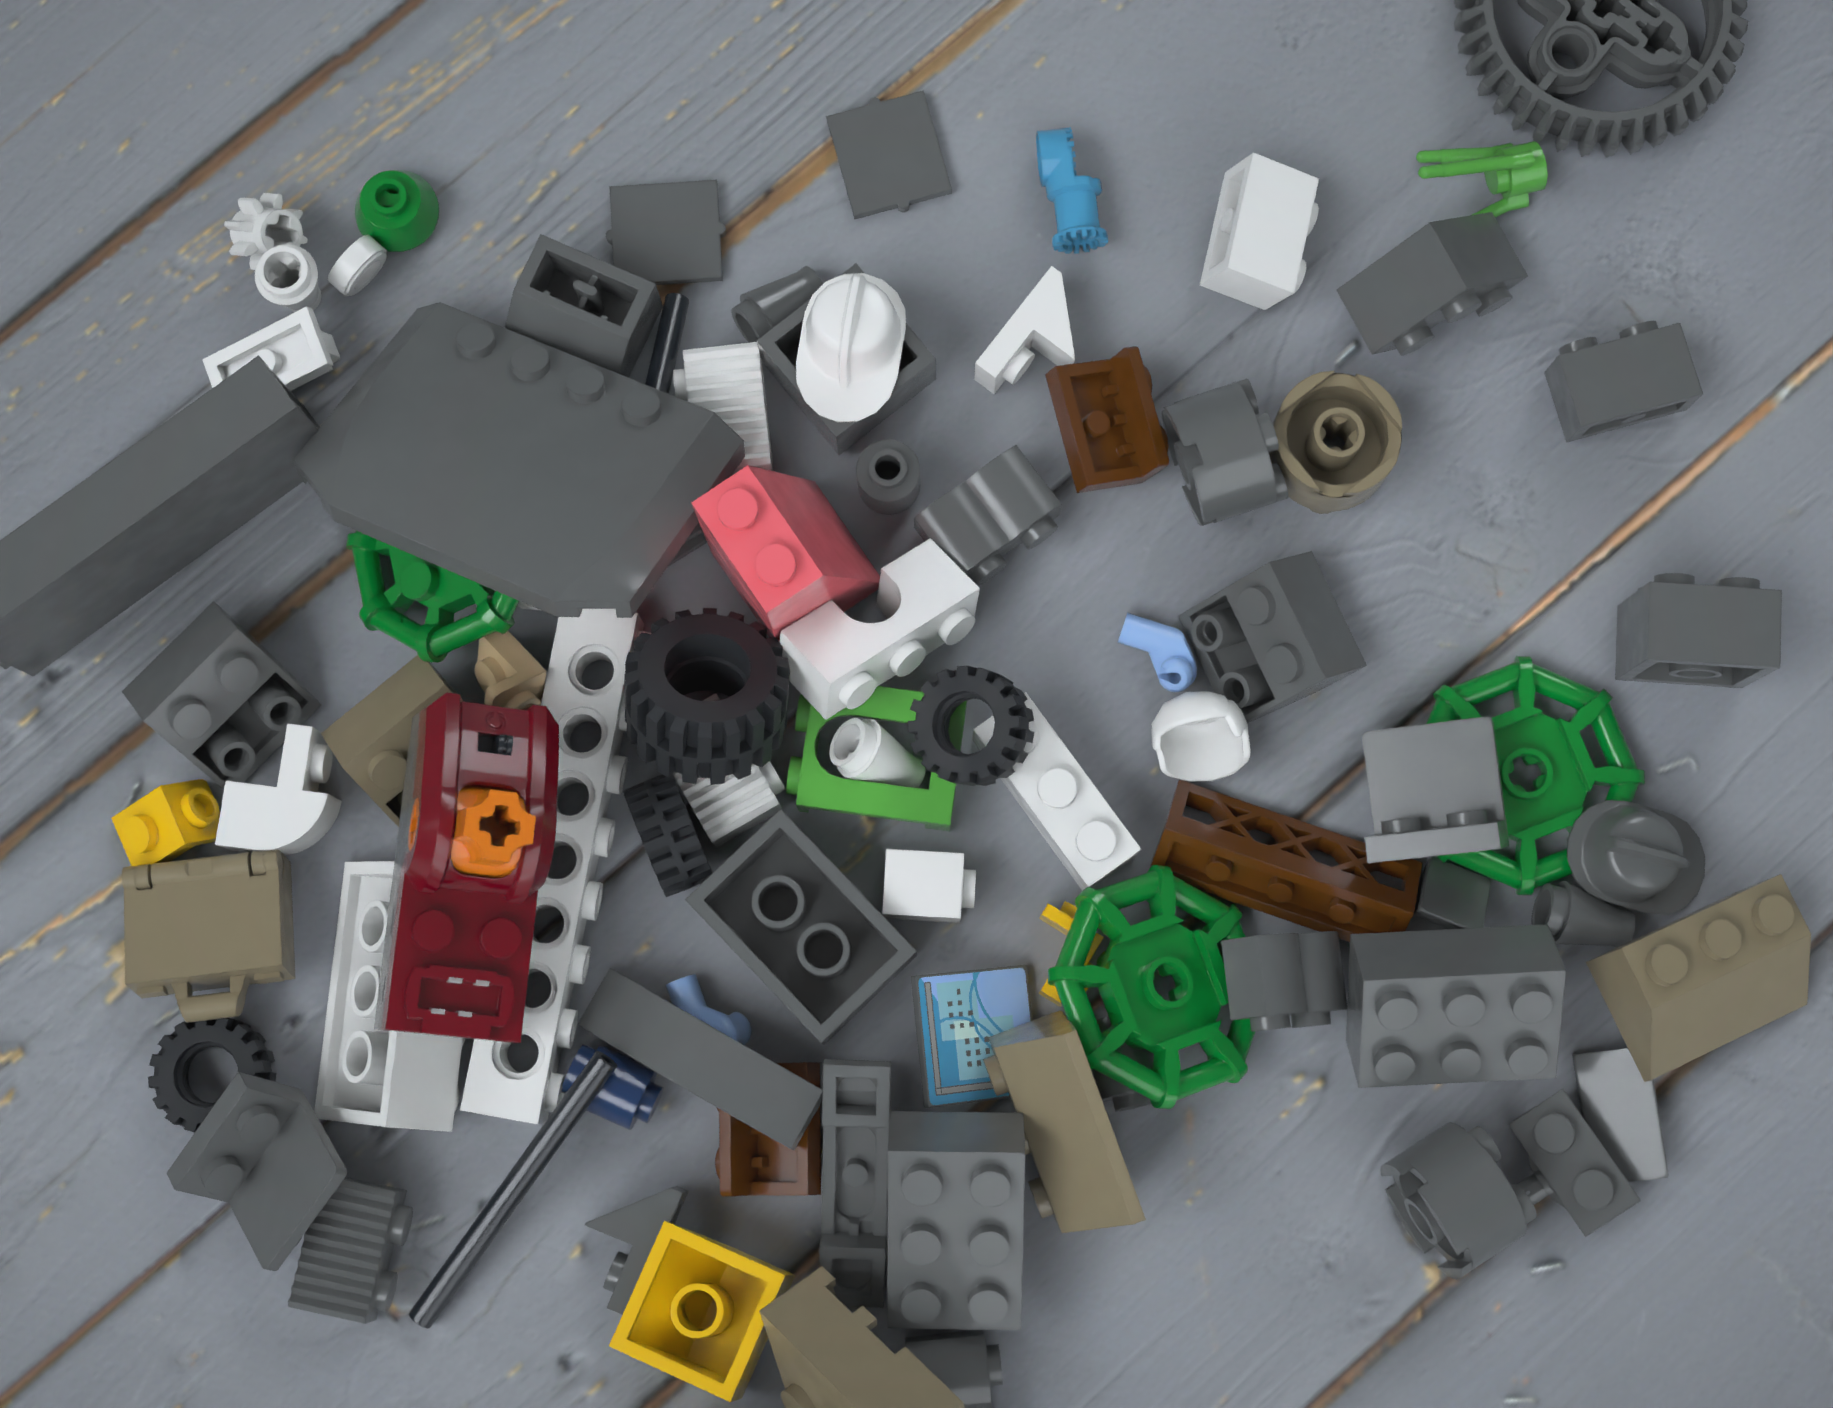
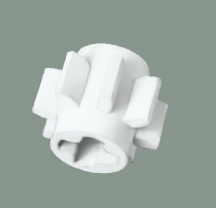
M263 193L260 201L256 198H239L238 205L241 210L235 214L232 220L225 221L224 226L230 230V237L234 244L229 250L230 254L238 256L251 255L249 262L251 270L256 269L258 261L269 249L284 244L300 247L301 244L307 243L308 240L303 236L302 226L299 221L303 212L298 209H282L283 198L281 194Z

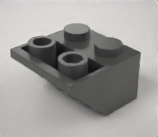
M540 234L513 290L505 328L629 378L663 308V304L655 283Z
M1312 551L1268 562L1178 616L1214 693L1224 695L1228 700L1234 701L1241 709L1247 723L1312 695L1367 666Z
M214 601L122 691L132 707L148 726L223 789L225 788L226 781L244 783L284 743L287 724L302 725L321 706L320 702Z

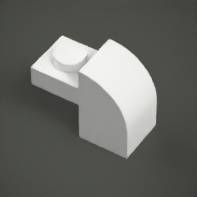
M287 724L277 787L233 781L225 782L215 845L231 851L251 853L252 851L278 849L286 856L311 847L325 836L338 816L342 801L330 794L318 792L319 783H326L329 779L333 752L326 745V741L321 735L322 732L311 726Z

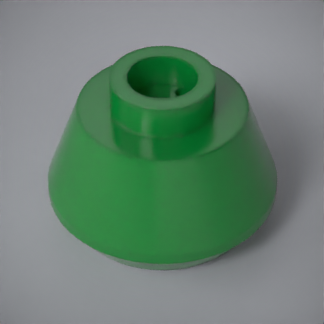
M404 170L383 171L371 177L360 191L355 204V220L363 236L370 235L388 252H404L420 246L432 235L439 219V202L433 188L421 176Z

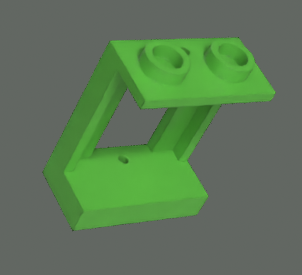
M878 686L870 698L862 705L854 709L845 707L827 720L800 693L795 731L806 732L803 757L791 756L786 788L787 794L797 795L796 806L799 812L809 813V809L921 823L925 824L926 829L950 832L956 783L939 778L933 772H931L929 790L845 779L829 774L821 767L816 757L820 730L827 722L837 717L856 716L908 723V721H914L916 717V712L910 710L913 699L921 701L924 693L921 691ZM964 701L955 709L950 718L948 729L951 743L960 752L967 701Z

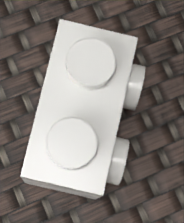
M1254 152L1226 171L1200 286L1263 310L1293 295L1302 284L1306 272V262L1302 259L1306 237L1312 231L1318 217L1319 208L1314 200L1319 178Z

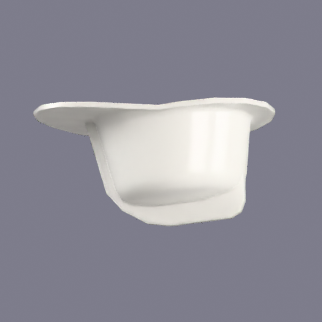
M865 273L843 274L826 281L812 294L803 319L796 360V380L804 401L822 417L836 422H858L877 413L891 397L898 378L906 331L905 307L898 293L884 280Z

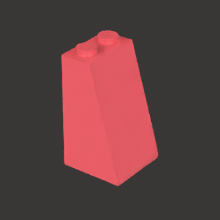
M747 465L691 502L711 553L758 622L767 628L769 638L776 637L780 642V632L830 600L845 612L879 588L880 575L815 481Z

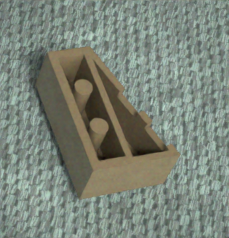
M823 1266L759 1311L785 1387L781 1392V1399L785 1408H965L964 1403L908 1348L904 1347L894 1354L871 1331V1329L877 1326V1319L864 1306L852 1313L836 1297L833 1288L836 1285L835 1278Z

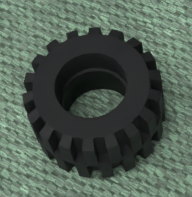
M703 608V614L692 615L689 609L675 612V620L669 622L661 618L651 624V634L641 632L634 641V651L628 652L624 674L627 736L631 744H637V755L645 763L656 760L657 772L667 777H670L674 772L682 774V782L696 784L698 778H710L711 785L724 784L725 776L733 774L739 780L751 775V764L760 767L767 764L772 758V749L780 748L784 740V728L787 726L790 667L788 658L782 657L783 647L776 637L766 638L767 628L757 621L748 625L744 623V615L733 611L728 616L717 615V608ZM707 690L720 692L729 697L718 701H699L684 695L695 691Z

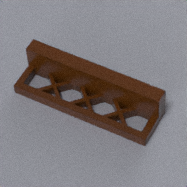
M1179 779L1150 867L1152 865L1168 866L1171 868L1174 876L1202 892L1319 932L1337 931L1339 939L1350 942V934L1406 931L1415 910L1423 862L1414 859L1367 863L1365 842ZM1185 805L1209 813L1216 823L1208 825L1182 816ZM1256 829L1268 833L1278 844L1269 846L1257 842L1247 831ZM1317 850L1329 854L1339 865L1330 867L1316 862L1309 852ZM1379 871L1402 879L1401 890L1378 883L1370 873Z

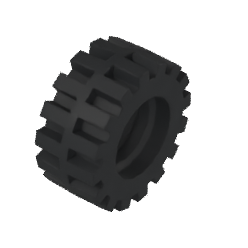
M957 666V670L954 671L945 669L936 674L938 677L937 681H926L920 688L924 693L921 701L913 699L910 710L916 712V717L914 721H908V732L915 734L916 741L910 743L914 754L922 756L924 760L921 764L928 771L936 773L939 778L956 784L987 786L995 784L998 778H1008L1015 772L1012 767L1016 762L1023 764L1028 756V753L1024 751L1026 742L1033 743L1034 732L1029 730V722L1034 721L1032 709L1027 708L1024 703L1027 697L1022 690L1013 685L1014 682L993 671L972 666ZM971 699L982 700L988 704L993 712L995 721L993 736L986 747L979 752L964 754L957 750L950 741L948 731L950 718L955 709L964 701Z
M662 774L623 790L635 826L665 896L669 897L703 883L713 872L673 774L670 777Z
M231 1018L190 1023L183 1021L174 1027L175 1031L171 1035H164L159 1041L158 1045L162 1048L158 1054H152L149 1063L150 1066L154 1067V1076L148 1077L149 1088H155L157 1097L152 1100L157 1109H163L167 1113L165 1118L172 1124L184 1127V1130L196 1132L216 1102L202 1101L193 1094L189 1086L188 1070L194 1057L199 1052L210 1047L223 1048L230 1053L237 1063L238 1072L276 1082L277 1073L272 1072L271 1063L275 1062L273 1052L267 1050L264 1045L266 1042L265 1038L259 1032L253 1031L250 1025Z

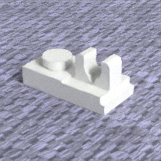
M306 306L202 359L212 388L259 355L291 391L333 370V363L340 360V355L332 335L320 330L313 309Z

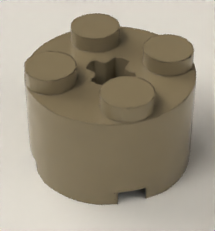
M1326 371L1305 378L1287 394L1272 423L1277 435L1279 449L1269 452L1271 464L1277 463L1286 482L1288 497L1315 513L1329 514L1335 511L1347 510L1369 499L1389 475L1400 453L1402 419L1397 404L1378 382L1357 373L1354 376L1334 373L1335 371ZM1340 436L1345 442L1342 449L1337 446L1329 448L1324 444L1323 439L1326 437L1331 440Z

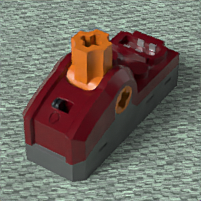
M446 692L412 717L374 1030L521 1043L538 890L544 885L548 876L556 836L559 725L547 706L533 704L524 710L463 702L460 694Z

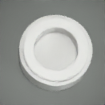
M370 235L362 236L336 261L328 275V282L344 296L357 294L380 271L386 261L387 250Z

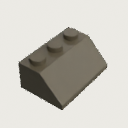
M1779 874L1735 892L1587 961L1586 964L1644 1082H1647L1807 1005L1811 932L1782 875Z
M1059 1010L988 1037L994 1055L984 1058L983 1062L996 1096L1008 1092L1015 1112L1023 1113L1025 1155L1031 1153L1039 1175L1038 1178L1028 1181L1041 1218L1054 1215L1062 1233L1133 1225L1146 1220L1077 1030L1065 1014Z

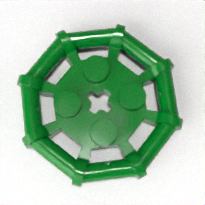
M355 531V533L347 535L346 548L352 550L363 605L359 612L360 620L368 630H380L415 650L422 661L442 662L449 652L496 631L505 634L515 624L512 616L519 600L494 591L491 588L361 532ZM379 555L390 556L395 584L387 591ZM414 601H418L428 607L423 625L403 615ZM471 605H477V612L454 622V613Z
M1516 656L1512 664L1452 687L1442 685L1433 693L1436 701L1426 724L1482 717L1474 705L1512 691L1515 709L1492 717V720L1494 722L1508 838L1516 841L1514 860L1491 850L1440 855L1437 857L1443 863L1446 860H1450L1515 888L1517 895L1531 896L1535 888L1572 874L1567 861V848L1537 860L1535 840L1564 828L1570 834L1575 820L1582 814L1584 809L1582 805L1593 785L1610 787L1604 801L1632 802L1638 786L1645 784V771L1638 769L1611 707L1610 701L1613 697L1604 688L1601 691L1594 690L1532 663L1530 656ZM1535 692L1577 709V711L1568 721L1561 718L1556 720L1544 715L1542 710L1534 707ZM1589 724L1592 726L1607 761V767H1594L1579 731ZM1521 757L1526 766L1538 765L1541 775L1533 780L1535 791L1525 792L1521 785H1513L1511 783L1509 774L1514 771L1513 759Z
M1152 865L1147 873L1097 890L1091 887L1085 888L1075 898L1077 910L1056 965L1048 969V984L1056 987L1067 1019L1077 1030L1090 1068L1149 1098L1152 1106L1158 1109H1171L1177 1100L1226 1081L1238 1083L1248 1072L1245 1061L1256 1031L1251 1032L1250 1019L1232 1020L1227 1036L1219 1030L1222 1020H1216L1221 1006L1228 1004L1224 963L1217 943L1219 941L1221 943L1222 940L1246 937L1239 920L1243 913L1234 903L1229 906L1177 878L1173 875L1170 867L1163 865ZM1147 901L1149 903L1151 919L1130 926L1120 909ZM1176 907L1205 922L1204 928L1191 931L1178 924L1184 920L1175 916ZM1097 929H1100L1110 939L1107 950L1100 954L1096 966H1084ZM1156 969H1158L1162 977L1171 975L1175 982V988L1168 992L1170 1001L1165 1000L1155 990L1153 980L1155 979L1154 972ZM1097 987L1112 1025L1103 1033L1100 1031L1084 988ZM1125 1042L1131 1048L1146 1049L1154 1053L1152 1070L1121 1054L1116 1049ZM1199 1043L1207 1055V1061L1181 1070L1178 1050Z

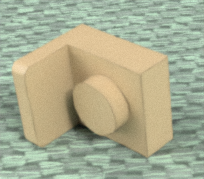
M496 631L480 638L475 675L480 687L485 692L484 705L524 710L533 704L541 705L545 688L546 670L509 631L505 634Z

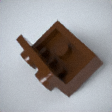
M1137 346L1125 347L1111 359L1055 366L1045 374L1077 493L1140 484L1169 465L1168 437L1165 429L1159 424L1151 395V375L1149 370L1143 365Z
M820 1062L777 1063L820 1088ZM820 1106L795 1150L784 1146L717 1108L719 1112V1148L715 1157V1169L720 1179V1195L722 1197L821 1195Z

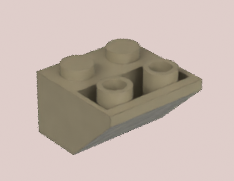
M418 655L321 733L342 768L398 827L412 717L446 692L457 694L430 662L422 661Z

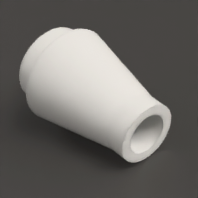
M284 244L273 247L262 255L255 269V283L261 295L270 302L287 307L293 312L306 306L314 311L320 304L321 290L318 286L317 265L310 253L299 246Z
M852 718L847 720L839 727L831 741L829 750L830 760L837 766L839 773L845 778L918 788L923 781L925 767L921 764L922 760L907 751L874 719L860 720Z

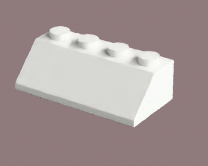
M395 861L345 862L314 1112L318 1119L391 1128L452 1132L454 1112L459 1103L458 1076L461 1050L465 1039L374 1030Z

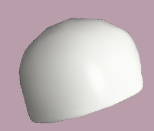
M1209 691L1185 692L1165 702L1151 724L1152 747L1156 750L1161 771L1167 776L1188 782L1214 781L1236 773L1249 761L1251 751L1248 724L1238 705L1234 701L1228 700L1224 695Z

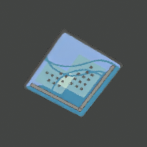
M1027 965L911 976L924 1108L1010 1098L1008 1092L996 1096L983 1059L994 1055L988 1037L1033 1021Z

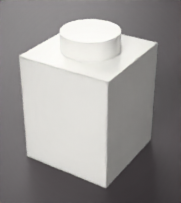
M886 849L882 915L886 919L960 923L961 908H974L976 870L963 869L964 853Z

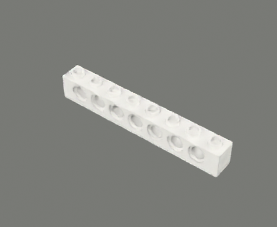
M582 609L580 617L558 618L541 706H547L559 725L557 823L554 848L559 846L572 847L576 853L577 862L570 875L562 879H551L547 876L544 885L538 890L535 918L543 910L555 908L561 912L564 919L563 931L553 942L540 943L533 933L529 974L542 971L551 982V994L548 1000L536 1008H530L525 1004L521 1036L528 1035L534 1039L539 1050L538 1060L530 1070L520 1073L514 1070L508 1061V1049L511 1043L474 1039L460 1107L461 1111L533 1124H544L548 1119L549 1112L554 1111L564 1096L561 1089L566 1075L558 1074L557 1069L561 1049H571L577 1030L578 1010L569 1008L574 983L584 984L590 963L591 947L582 945L586 921L587 919L596 921L602 901L603 883L594 881L599 856L609 857L614 840L615 820L607 818L611 793L619 795L622 793L627 772L628 759L625 756H619L623 731H627V723L625 722V662L628 652L634 651V641L641 632L651 634L650 632L643 631L644 623L637 612H635L632 618H617L616 609ZM597 660H605L613 664L614 674L608 685L596 690L583 686L582 675L590 663ZM583 722L598 723L602 731L598 745L588 752L573 751L570 746V736L573 729ZM579 783L586 785L589 791V801L585 809L572 816L561 814L558 809L560 792L570 784Z

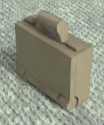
M280 850L252 851V853L244 852L154 863L152 865L123 867L121 877L124 888L125 985L142 999L175 994L179 1010L187 1023L238 1017L243 1011L249 985L295 979L291 862ZM230 987L228 992L193 996L194 991Z

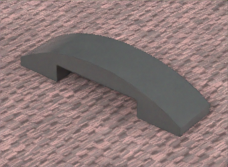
M611 968L608 970L578 1022V1025L638 1062L792 1150H795L823 1100V1090L753 1051Z
M824 1059L823 1164L819 1267L823 1266L835 1278L836 1285L833 1287L835 1295L846 1307L884 1308L891 1061Z

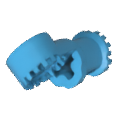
M1071 127L1040 130L1036 132L1038 170L1041 187H1046L1047 198L1055 206L1057 234L1052 238L1054 251L1058 250V252L1069 254L1074 250V254H1079V247H1083L1085 253L1090 252V249L1095 250L1097 247L1106 246L1108 235L1105 229L1100 228L1097 196L1102 193L1101 181L1090 176L1076 175V170H1074L1076 168V161L1073 162V157L1076 156L1075 151L1072 152L1074 141H1070V139H1073Z

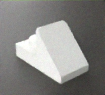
M1053 266L1049 268L975 363L974 380L993 394L996 393L1005 380L1014 385L1022 377L1035 357V354L1029 350L1031 347L1057 366L1074 364L1075 355L1062 273Z

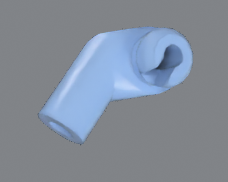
M1127 612L1118 643L1148 652L1159 683L1164 689L1170 692H1181L1187 689L1197 676V663L1182 631Z
M696 974L666 984L673 1005L743 1045L749 1041L751 1026L748 1019L740 1012L726 1015L707 1007Z

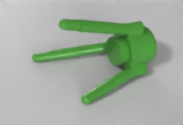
M1535 141L1514 146L1512 143L1493 147L1419 151L1416 155V160L1419 163L1440 162V164L1420 167L1418 175L1422 179L1484 172L1489 191L1493 195L1501 193L1503 199L1472 215L1492 212L1496 218L1508 211L1526 208L1529 206L1528 193L1542 191L1547 185L1548 172L1545 155L1540 145Z

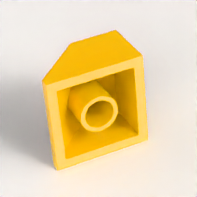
M664 1221L609 1347L728 1402L742 1399L768 1340L759 1311L789 1290L795 1275L739 1249L671 1222Z

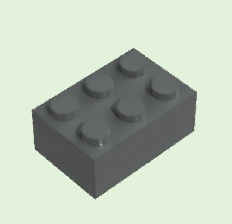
M781 809L685 899L823 1045L838 1033L917 956V951Z
M1548 924L1350 934L1346 1043L1358 1088L1556 1078L1566 969Z
M890 1111L888 1140L887 1328L1021 1330L1025 1187L1023 1113Z

